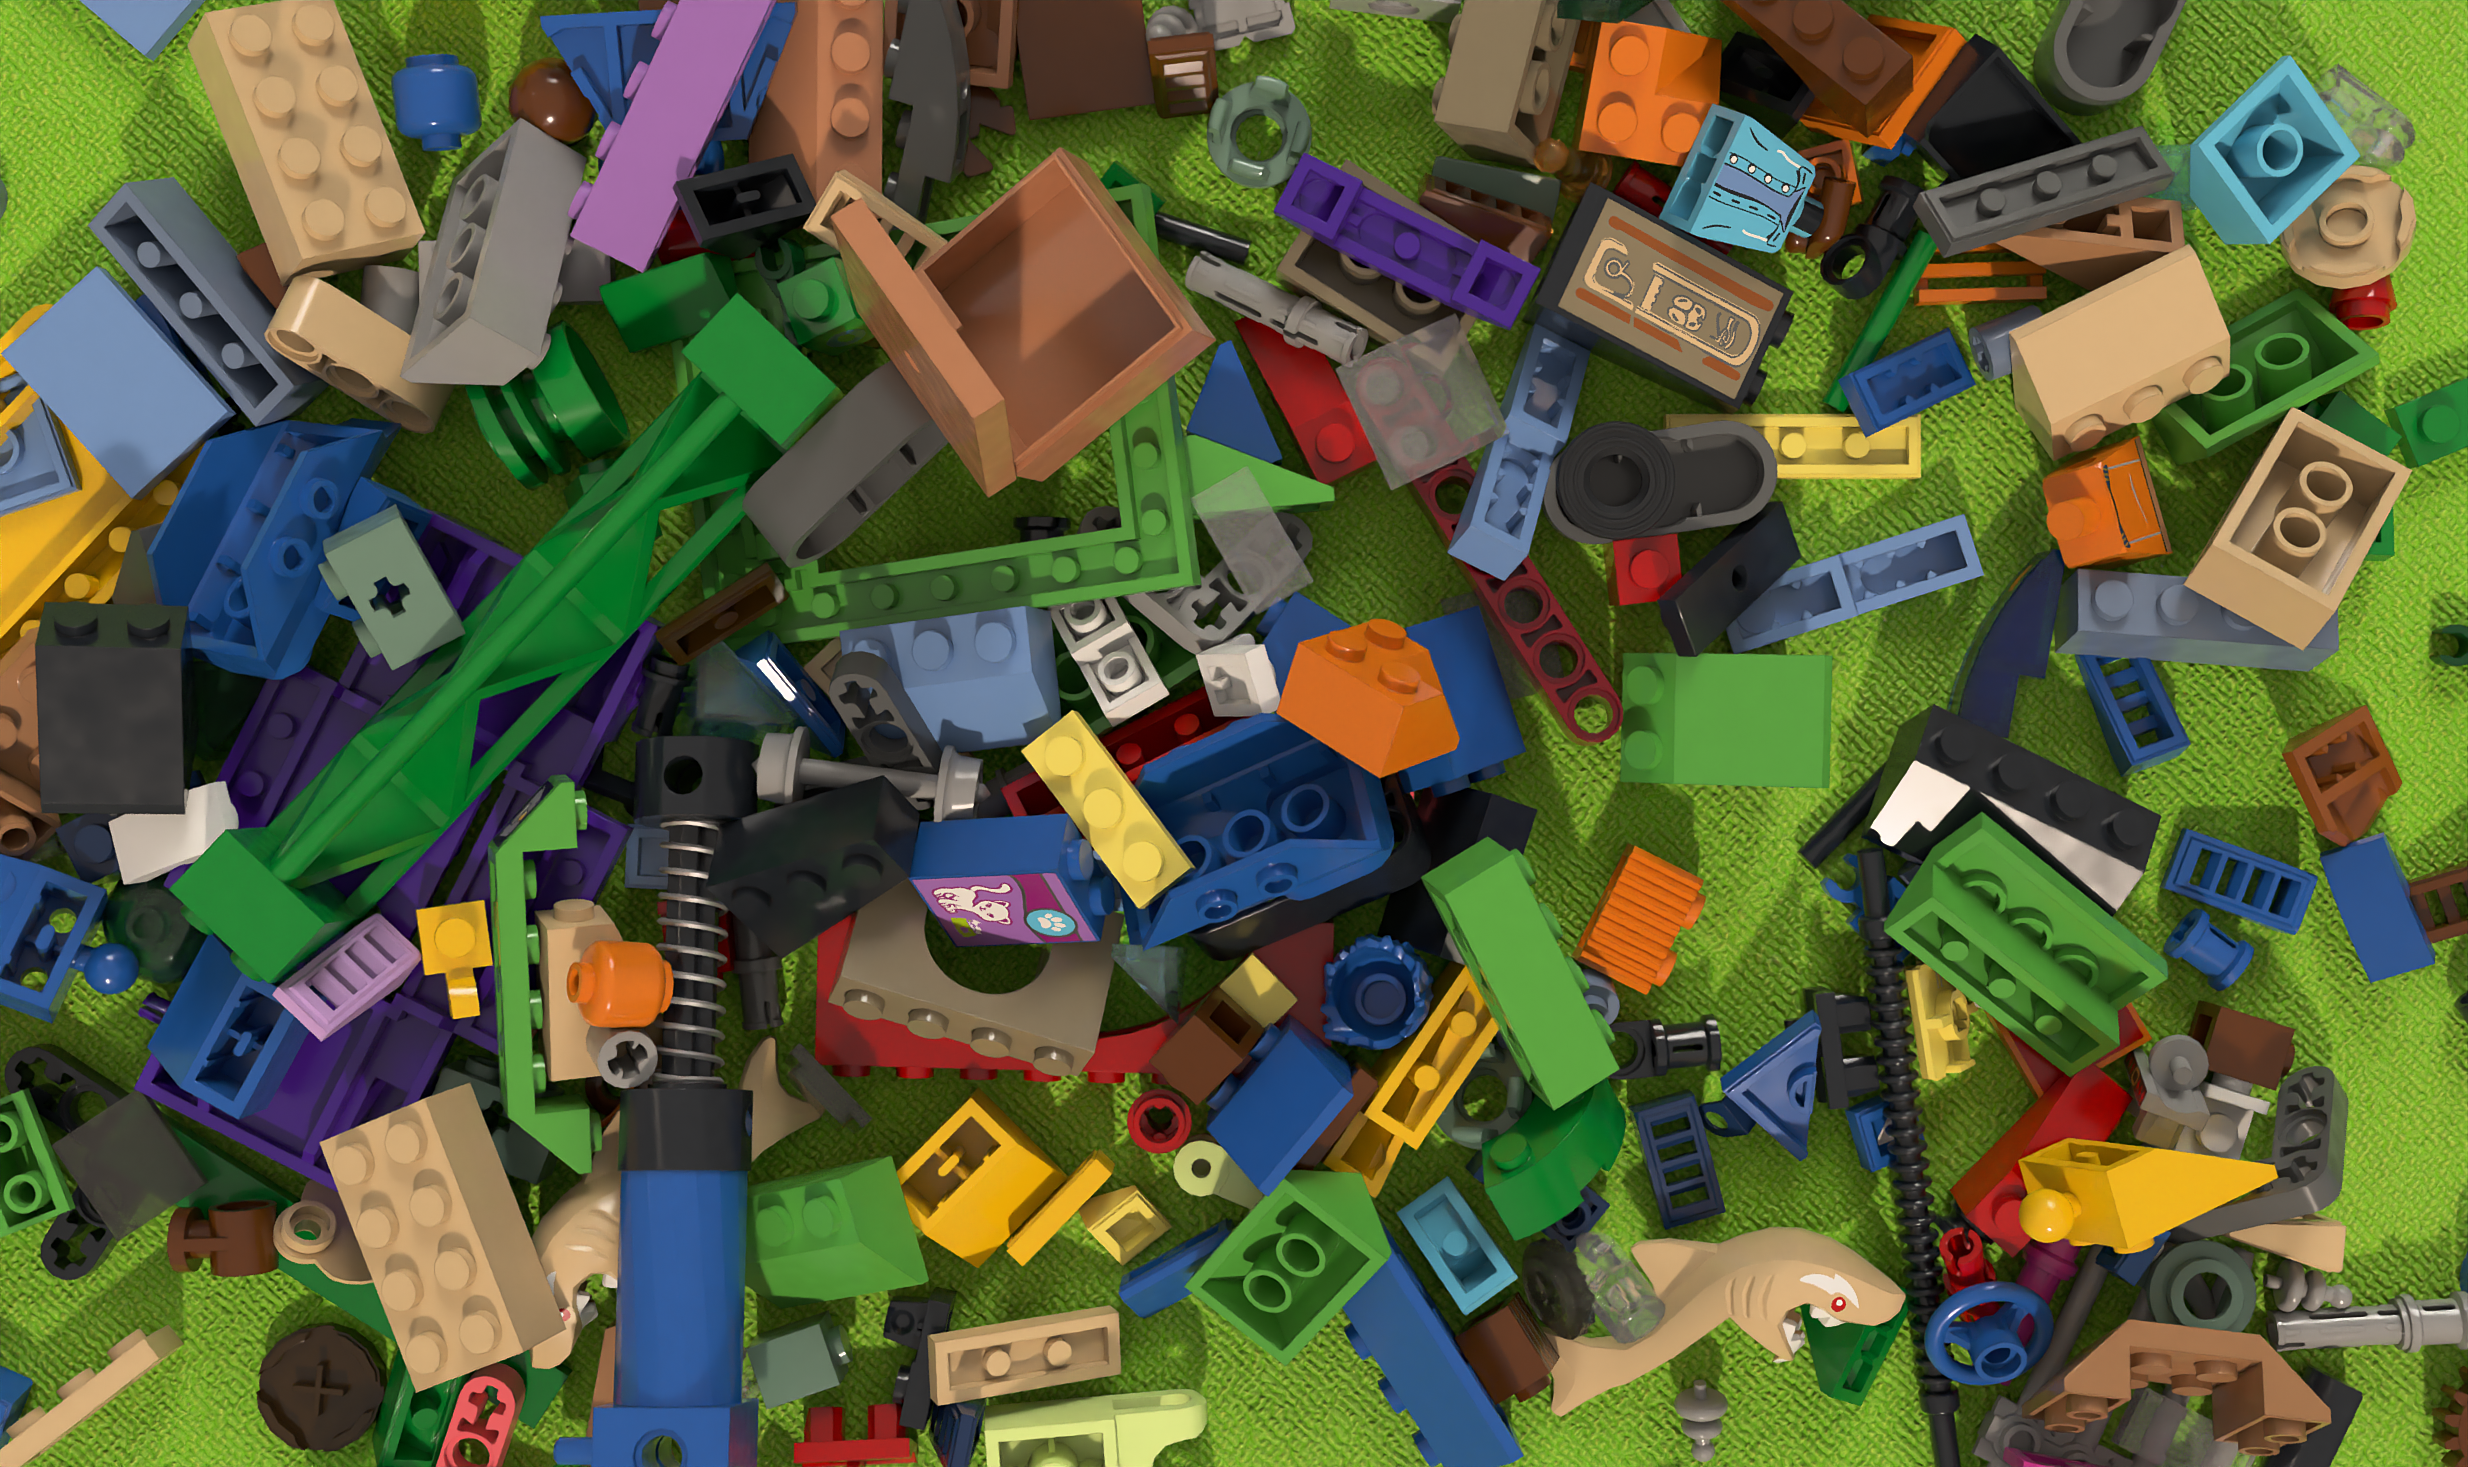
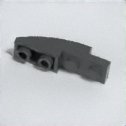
M898 0V13L906 15L901 40L896 38L892 40L884 65V77L892 79L888 98L913 105V110L905 109L901 116L895 141L896 147L904 149L899 173L891 172L883 196L923 224L926 222L935 179L951 183L963 171L969 138L971 109L970 65L964 27L956 0ZM894 226V227L892 228V230H897V229H899V228H897L896 226Z

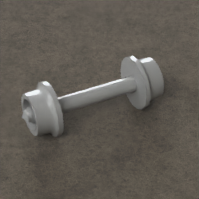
M798 726L795 732L791 734L767 733L762 744L760 756L751 764L757 773L758 798L783 805L802 800L806 785L839 789L881 775H885L904 797L935 801L934 822L977 819L980 803H983L991 795L985 784H982L983 760L959 755L956 752L955 746L952 745L945 746L939 773L936 775L809 759V730L807 727Z

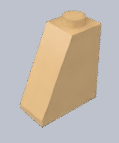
M585 899L561 900L554 903V909L534 911L540 947L539 964H536V987L540 990L543 1010V1025L541 1029H538V1054H543L545 1072L551 1082L602 1076L587 1051L586 1037L591 1025L587 1024L581 1016L578 1004L570 1002L568 998L567 975L572 963L580 962L585 950L595 941H623L615 923L601 905L594 906V902ZM661 1013L658 1014L651 1024L644 1028L655 1046L662 1045L663 1028H658L653 1024L656 1020L663 1019ZM628 1041L616 1045L617 1056L615 1058L627 1054L626 1043ZM657 1053L658 1061L655 1069H662V1054Z

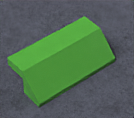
M1983 812L1932 848L1884 922V932L2069 1077L2120 1046L2118 1010L2168 979L2167 961Z

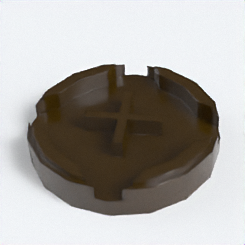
M333 1322L305 1325L279 1340L262 1360L258 1374H261L259 1379L260 1390L256 1392L258 1409L269 1430L287 1445L304 1451L307 1448L323 1450L322 1452L337 1451L361 1438L377 1420L388 1384L386 1365L375 1345L356 1329Z

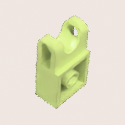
M1174 1389L985 1406L984 1432L987 1467H1153L1154 1458L1165 1446L1196 1438L1204 1430L1208 1417L1207 1401L1195 1390Z

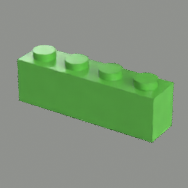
M1487 836L1421 877L1528 1088L1553 1110H1556L1620 1069L1609 1048L1611 1044L1615 1043V1036L1604 1017L1596 1009L1590 1010L1583 996V993L1590 989L1587 979L1571 957L1567 956L1564 958L1556 941L1563 937L1562 929L1550 909L1544 903H1537L1529 887L1536 883L1535 875L1519 850L1514 848L1508 851Z

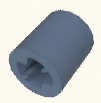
M2030 305L1970 328L1969 344L1980 373L1986 380L1992 381L2012 373L2009 332L2043 316L2036 306Z

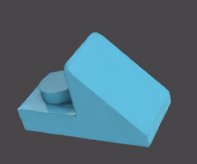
M1448 1176L1397 1212L1400 1220L1465 1316L1518 1278L1503 1250L1487 1232Z

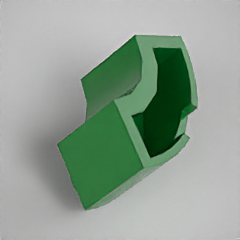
M1607 1078L1556 1110H1553L1535 1094L1534 1100L1521 1119L1504 1133L1481 1144L1484 1189L1514 1241L1547 1228L1573 1211L1584 1201L1580 1191L1593 1179L1602 1167L1603 1170L1609 1172L1613 1166L1624 1139L1626 1116Z

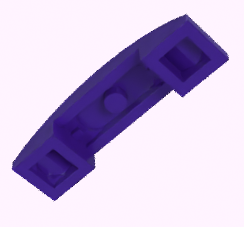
M1305 152L1301 156L1274 209V214L1351 259L1438 302L1507 330H1511L1541 271L1540 268L1484 240H1481L1478 244L1365 188L1362 180Z

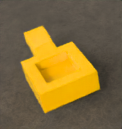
M484 900L415 909L424 975L445 974L449 1013L452 1019L480 1015L473 968L493 965Z

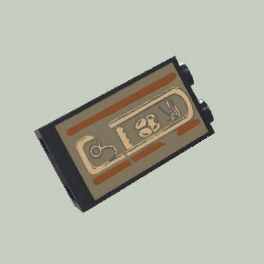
M1590 182L1570 215L1522 322L1531 326L1536 323L1591 351L1590 353L1719 413L1733 414L1740 409L1742 403L1751 407L1755 402L1768 373L1759 368L1769 345L1776 349L1779 348L1792 324L1795 314L1786 310L1793 291L1612 192Z

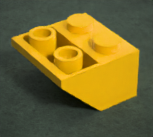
M979 1087L896 1169L912 1223L927 1237L976 1268H979L1068 1178V1175Z

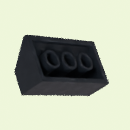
M1933 704L1899 726L1861 838L1921 866L1935 845L1983 812L2113 917L2145 872L2161 815Z

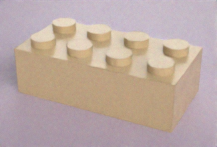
M280 0L205 12L187 46L282 286L290 285L293 278L300 275L318 279L363 269L366 265H381L404 260L426 232L334 0Z
M471 1083L424 1098L319 1142L416 1393L523 1353L566 1330L563 1318Z

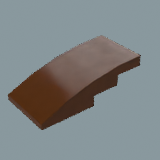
M1017 0L1016 34L1029 121L1155 104L1142 0Z

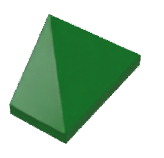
M1895 1283L1906 1294L1899 1313L1889 1321L1875 1326L1846 1322L1833 1327H1825L1819 1321V1318L1811 1317L1809 1313L1810 1304L1800 1305L1821 1392L1834 1399L1858 1406L1862 1405L1909 1312L1907 1305L1909 1301L1914 1299L1913 1296L1906 1293L1905 1286Z

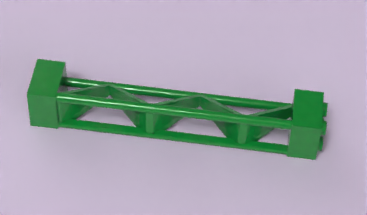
M738 292L681 351L701 372L462 622L466 633L438 647L268 827L226 829L170 887L169 890L184 904L180 908L184 918L199 931L207 935L215 933L233 950L229 955L232 963L243 974L257 982H261L264 979L268 984L287 980L360 924L377 902L746 515L742 509L743 500L756 481L846 396ZM737 488L646 584L660 511ZM561 673L470 769L480 700ZM385 859L348 898L328 880Z

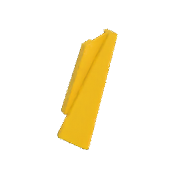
M1450 961L1431 987L1434 997L1430 1002L1427 1017L1415 1031L1414 1035L1405 1037L1399 1044L1385 1049L1375 1062L1372 1070L1378 1080L1379 1087L1321 1159L1323 1164L1335 1172L1361 1173L1369 1194L1374 1198L1380 1193L1403 1142L1415 1150L1418 1149L1499 1030L1466 965Z

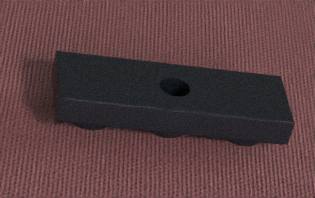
M1782 501L1768 502L1756 515L1740 523L1657 600L1661 609L1662 622L1669 631L1678 656L1697 657L1801 558Z

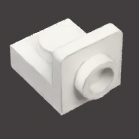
M1239 634L1196 654L1214 716H1255L1259 713H1272L1277 710L1280 695L1276 685L1274 667L1268 659L1265 645L1255 644L1254 637L1251 634Z
M2214 1072L2211 1083L2202 1081L2199 1085L2210 1113L2203 1131L2200 1132L2185 1126L2173 1151L2239 1160L2254 1111L2267 1115L2270 1102L2250 1095L2253 1087L2252 1083Z

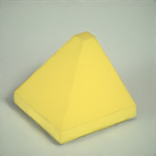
M1135 1185L1090 1198L1078 1209L1087 1230L1122 1266L1172 1228L1166 1217Z

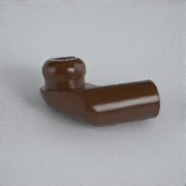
M1824 177L1819 202L1824 207V215L1820 226L1811 236L1806 238L1788 232L1784 246L1785 249L1793 254H1806L1805 259H1817L1832 247L1845 232L1856 182L1837 177Z

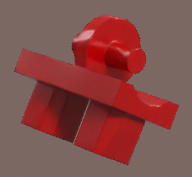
M874 1404L868 1406L867 1440H845L846 1409L843 1407L808 1408L804 1428V1442L794 1443V1463L802 1464V1467H866L867 1465L918 1463V1444L909 1438V1428L899 1425L903 1408L901 1404Z

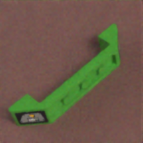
M560 774L551 775L488 844L500 1102L511 1120L578 1174L592 1173L591 1152L602 1150L600 1115L598 1112L590 1113L588 1105L580 1094L535 1098V1094L545 1093L546 1073L543 1054H533L531 1029L542 1028L543 1010L540 990L529 989L528 965L539 964L540 947L536 924L526 925L525 900L536 898L537 885L533 859L523 860V852L577 848V830H586L588 822L587 801L584 790L575 791L574 781L567 775Z

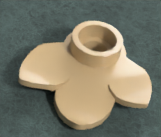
M311 1179L305 1186L301 1201L286 1208L278 1216L273 1231V1242L276 1249L283 1257L292 1262L315 1264L328 1278L334 1281L360 1285L373 1283L339 1193ZM303 1230L310 1231L317 1239H302L295 1233Z

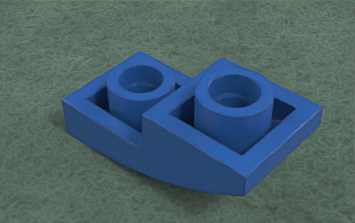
M2384 832L2352 842L2345 847L2339 846L2320 853V860L2335 902L2370 983L2435 964L2436 953L2409 898L2410 886Z

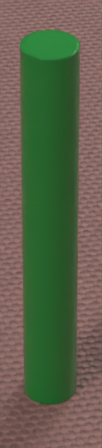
M1918 230L1822 399V402L1843 413L1846 411L1849 402L1838 380L1873 363L1937 250L1936 244L1928 233Z

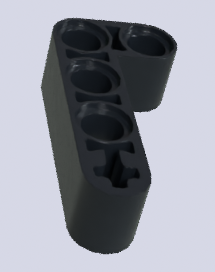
M1395 772L1380 778L1394 831V844L1401 842L1391 851L1390 856L1381 867L1365 876L1313 898L1298 901L1288 899L1286 896H1280L1270 902L1265 901L1240 911L1226 921L1210 923L1187 934L1211 959L1223 962L1229 961L1392 894L1419 881L1429 870L1432 860L1431 850L1414 799L1410 793H1404L1398 774Z

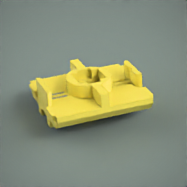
M1921 960L1916 961V965L1905 966V978L1908 983L1907 989L1922 1079L1939 1081L1946 1077V1073H1960L1974 1066L1976 1062L1970 1057L1967 1035L1970 1027V1014L1978 1011V1007L1975 1006L1973 1001H1967L1961 991Z

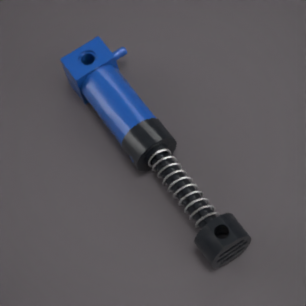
M660 736L636 742L633 821L643 826L662 828L669 831V842H661L659 844L662 848H669L668 867H661L658 870L660 873L668 874L667 892H660L657 895L660 899H667V916L660 917L657 920L659 924L666 925V942L659 943L656 948L665 951V960L670 963L673 971L674 986L671 1003L667 1010L663 1012V1019L656 1020L653 1023L656 1027L663 1028L662 1045H656L657 1053L662 1054V1070L655 1071L651 1075L653 1083L648 1084L647 1089L620 1091L618 1171H621L613 1402L593 1407L592 1437H560L555 1442L553 1455L558 1465H591V1467H757L759 1398H742L748 1171H751L753 1091L727 1089V1084H722L724 1082L722 1078L714 1077L715 1069L725 1064L722 1058L715 1056V1044L725 1039V1035L716 1030V1018L723 1016L726 1013V1009L716 1004L717 993L727 987L723 980L717 978V968L727 962V958L718 952V942L728 937L727 931L719 927V917L726 914L729 909L706 888L719 825L758 813L757 773L751 764L759 757V745L750 741L715 736ZM702 776V781L698 788L691 792L693 784ZM672 1439L677 1441L681 1448V1464L676 1461L672 1454Z

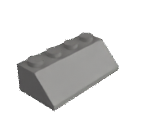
M520 118L453 179L400 377L411 383L504 386L526 367L534 369L540 364L551 342V336L546 333L549 316L557 306L563 291L562 284L558 283L561 266L570 254L574 244V238L569 233L573 218L568 216V211L581 186L586 157Z

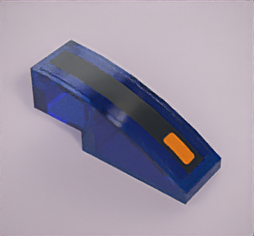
M2052 549L2037 553L2010 581L1986 614L1971 641L1951 690L1947 711L2002 738H2008L2018 678L2025 680L2045 679L2065 565L2060 550Z

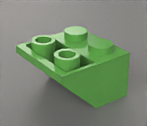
M29 1088L0 1099V1238L76 1208Z

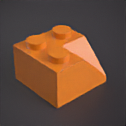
M1603 17L1595 19L1571 149L1683 167L1712 103L1719 105L1722 40L1652 25Z
M1371 619L1366 623L1342 630H1334L1329 634L1298 643L1276 713L1378 778L1457 749L1460 740L1429 650L1406 637L1407 633L1400 625L1385 619Z

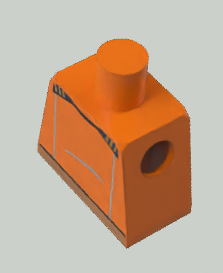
M2139 436L2078 453L2043 478L2042 489L2049 510L2046 519L2047 527L2052 536L2057 539L2063 562L2068 568L2111 570L2173 553Z

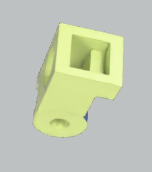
M1205 1133L1193 1135L1179 1148L1173 1166L1174 1175L1180 1187L1189 1194L1206 1196L1214 1193L1249 1209H1252L1263 1197L1264 1193L1257 1189L1212 1135Z

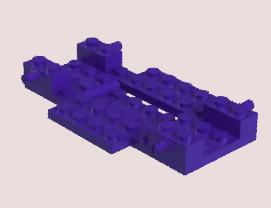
M425 509L433 516L420 536L418 544L463 622L524 556L503 546L504 542L449 514ZM392 585L385 597L389 603L400 599L399 585ZM650 616L505 768L508 771L503 781L505 786L445 905L484 900L492 962L493 943L488 844L551 775L565 774L574 781L575 791L581 790L605 742L618 741L632 711L640 703L646 681V676L641 674L643 665H650L652 655H661L664 649L654 633L665 624ZM359 640L340 680L310 664H307L298 673L284 679H267L215 781L226 782L230 802L238 814V829L268 827L436 649L392 671L382 653L371 658ZM561 673L480 700L470 769ZM688 692L682 693L680 703H686ZM679 705L676 717L682 711L683 706ZM491 784L377 902L381 915L408 941H412L418 929L415 909L432 907L433 898L452 860L460 853L462 840L481 802L488 797L491 791ZM587 805V829L577 830V848L523 852V860L533 859L537 885L536 898L525 900L526 925L535 924L534 911L554 909V903L561 900L585 899L594 902L595 906L634 828ZM385 859L328 880L348 898ZM193 863L183 864L172 869L163 886L170 889ZM421 957L419 963L409 974L401 992L396 993L394 999L385 996L322 1042L309 1031L268 1108L238 1120L180 1088L152 1053L134 1089L338 1192L319 1142L432 1096L439 1079L437 1075L457 1035L498 1055L494 964L473 968L480 1015L452 1019L449 1013L445 974L439 973L425 976ZM536 964L528 965L529 989L534 990L537 989ZM151 992L142 1003L147 1006L140 1007L138 1015L159 1025L171 1002L158 996L157 993ZM328 999L325 1003L332 1010L337 1009Z

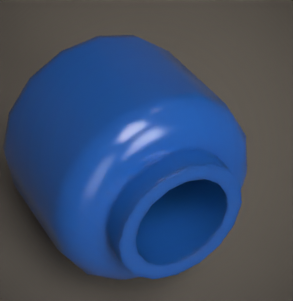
M430 54L406 58V68L396 72L391 81L398 130L407 137L421 139L423 151L461 149V136L475 133L482 125L476 74L470 68L459 65L457 55Z

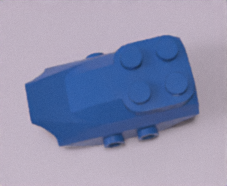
M351 418L342 423L330 425L282 419L205 442L146 553L156 603L159 605L189 607L193 657L230 672L271 680L284 679L298 673L308 664L312 656L313 646L330 613L321 611L313 605L322 578L318 565L328 560L324 554L322 541L338 533L348 501L361 476L371 480L386 451L402 428L401 423Z
M1259 713L1250 718L1234 721L1224 730L1190 745L1179 746L1171 750L1168 755L1144 765L1134 787L1196 869L1145 909H1138L1119 883L1130 946L1142 944L1143 951L1207 924L1226 921L1240 911L1275 897L1286 896L1288 899L1298 901L1310 899L1365 876L1381 867L1393 849L1394 831L1380 778L1285 718L1273 713Z

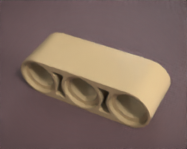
M300 275L293 278L264 333L265 339L270 346L286 358L387 420L401 423L402 428L415 433L426 434L433 432L456 385L411 383L400 377L411 335L334 286L311 276Z

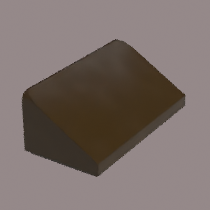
M765 561L665 624L654 635L678 665H684L787 600L790 595L769 562Z

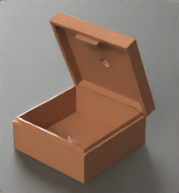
M1061 147L915 271L912 270L862 198L857 199L830 216L858 314L988 498L1017 480L1016 476L1040 482L1046 480L1216 341L1210 330L1089 164Z

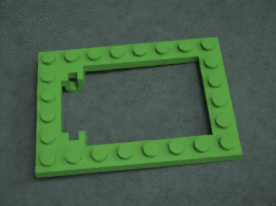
M1143 183L1108 189L1110 195L1160 262L1151 188ZM981 214L924 225L949 242ZM897 229L889 233L888 236L895 246L898 244L904 231ZM915 240L905 257L912 270L927 247ZM826 243L802 248L805 254V270L832 257L842 260L841 253ZM783 251L774 253L778 269L784 264ZM750 257L740 261H731L738 293L784 336V314L779 298H776L760 275L755 265V258ZM696 335L671 342L678 395L701 372L681 352ZM1175 374L1109 427L1122 527L827 572L825 555L804 566L788 567L746 514L700 563L704 600L765 561L769 562L790 596L778 606L711 647V654L735 652L767 630L771 633L774 632L784 645L840 637L839 631L1020 606L1044 608L1202 585ZM737 488L692 501L695 531L716 512Z

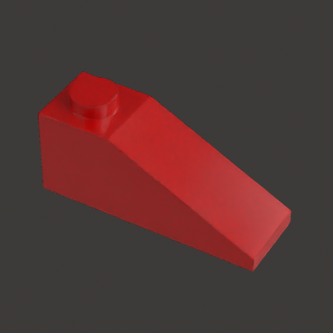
M1246 316L1235 321L1234 324L1310 479L1333 487L1375 466L1379 458L1325 354L1305 345L1301 348H1296L1285 342L1283 334Z
M2094 1063L2071 1077L2064 1073L1950 1189L1965 1217L2013 1258L2032 1239L2024 1232L2019 1222L2020 1204L2028 1194L2018 1160L2066 1138L2105 1142L2133 1098Z

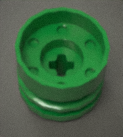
M565 320L547 327L546 333L551 336L550 346L543 360L534 369L527 372L523 370L504 386L465 384L475 418L488 444L497 457L505 463L514 477L526 489L531 491L548 483L549 475L546 465L559 476L570 472L571 461L565 443L568 439L587 458L594 460L629 442L631 437L627 420L606 376L580 335Z

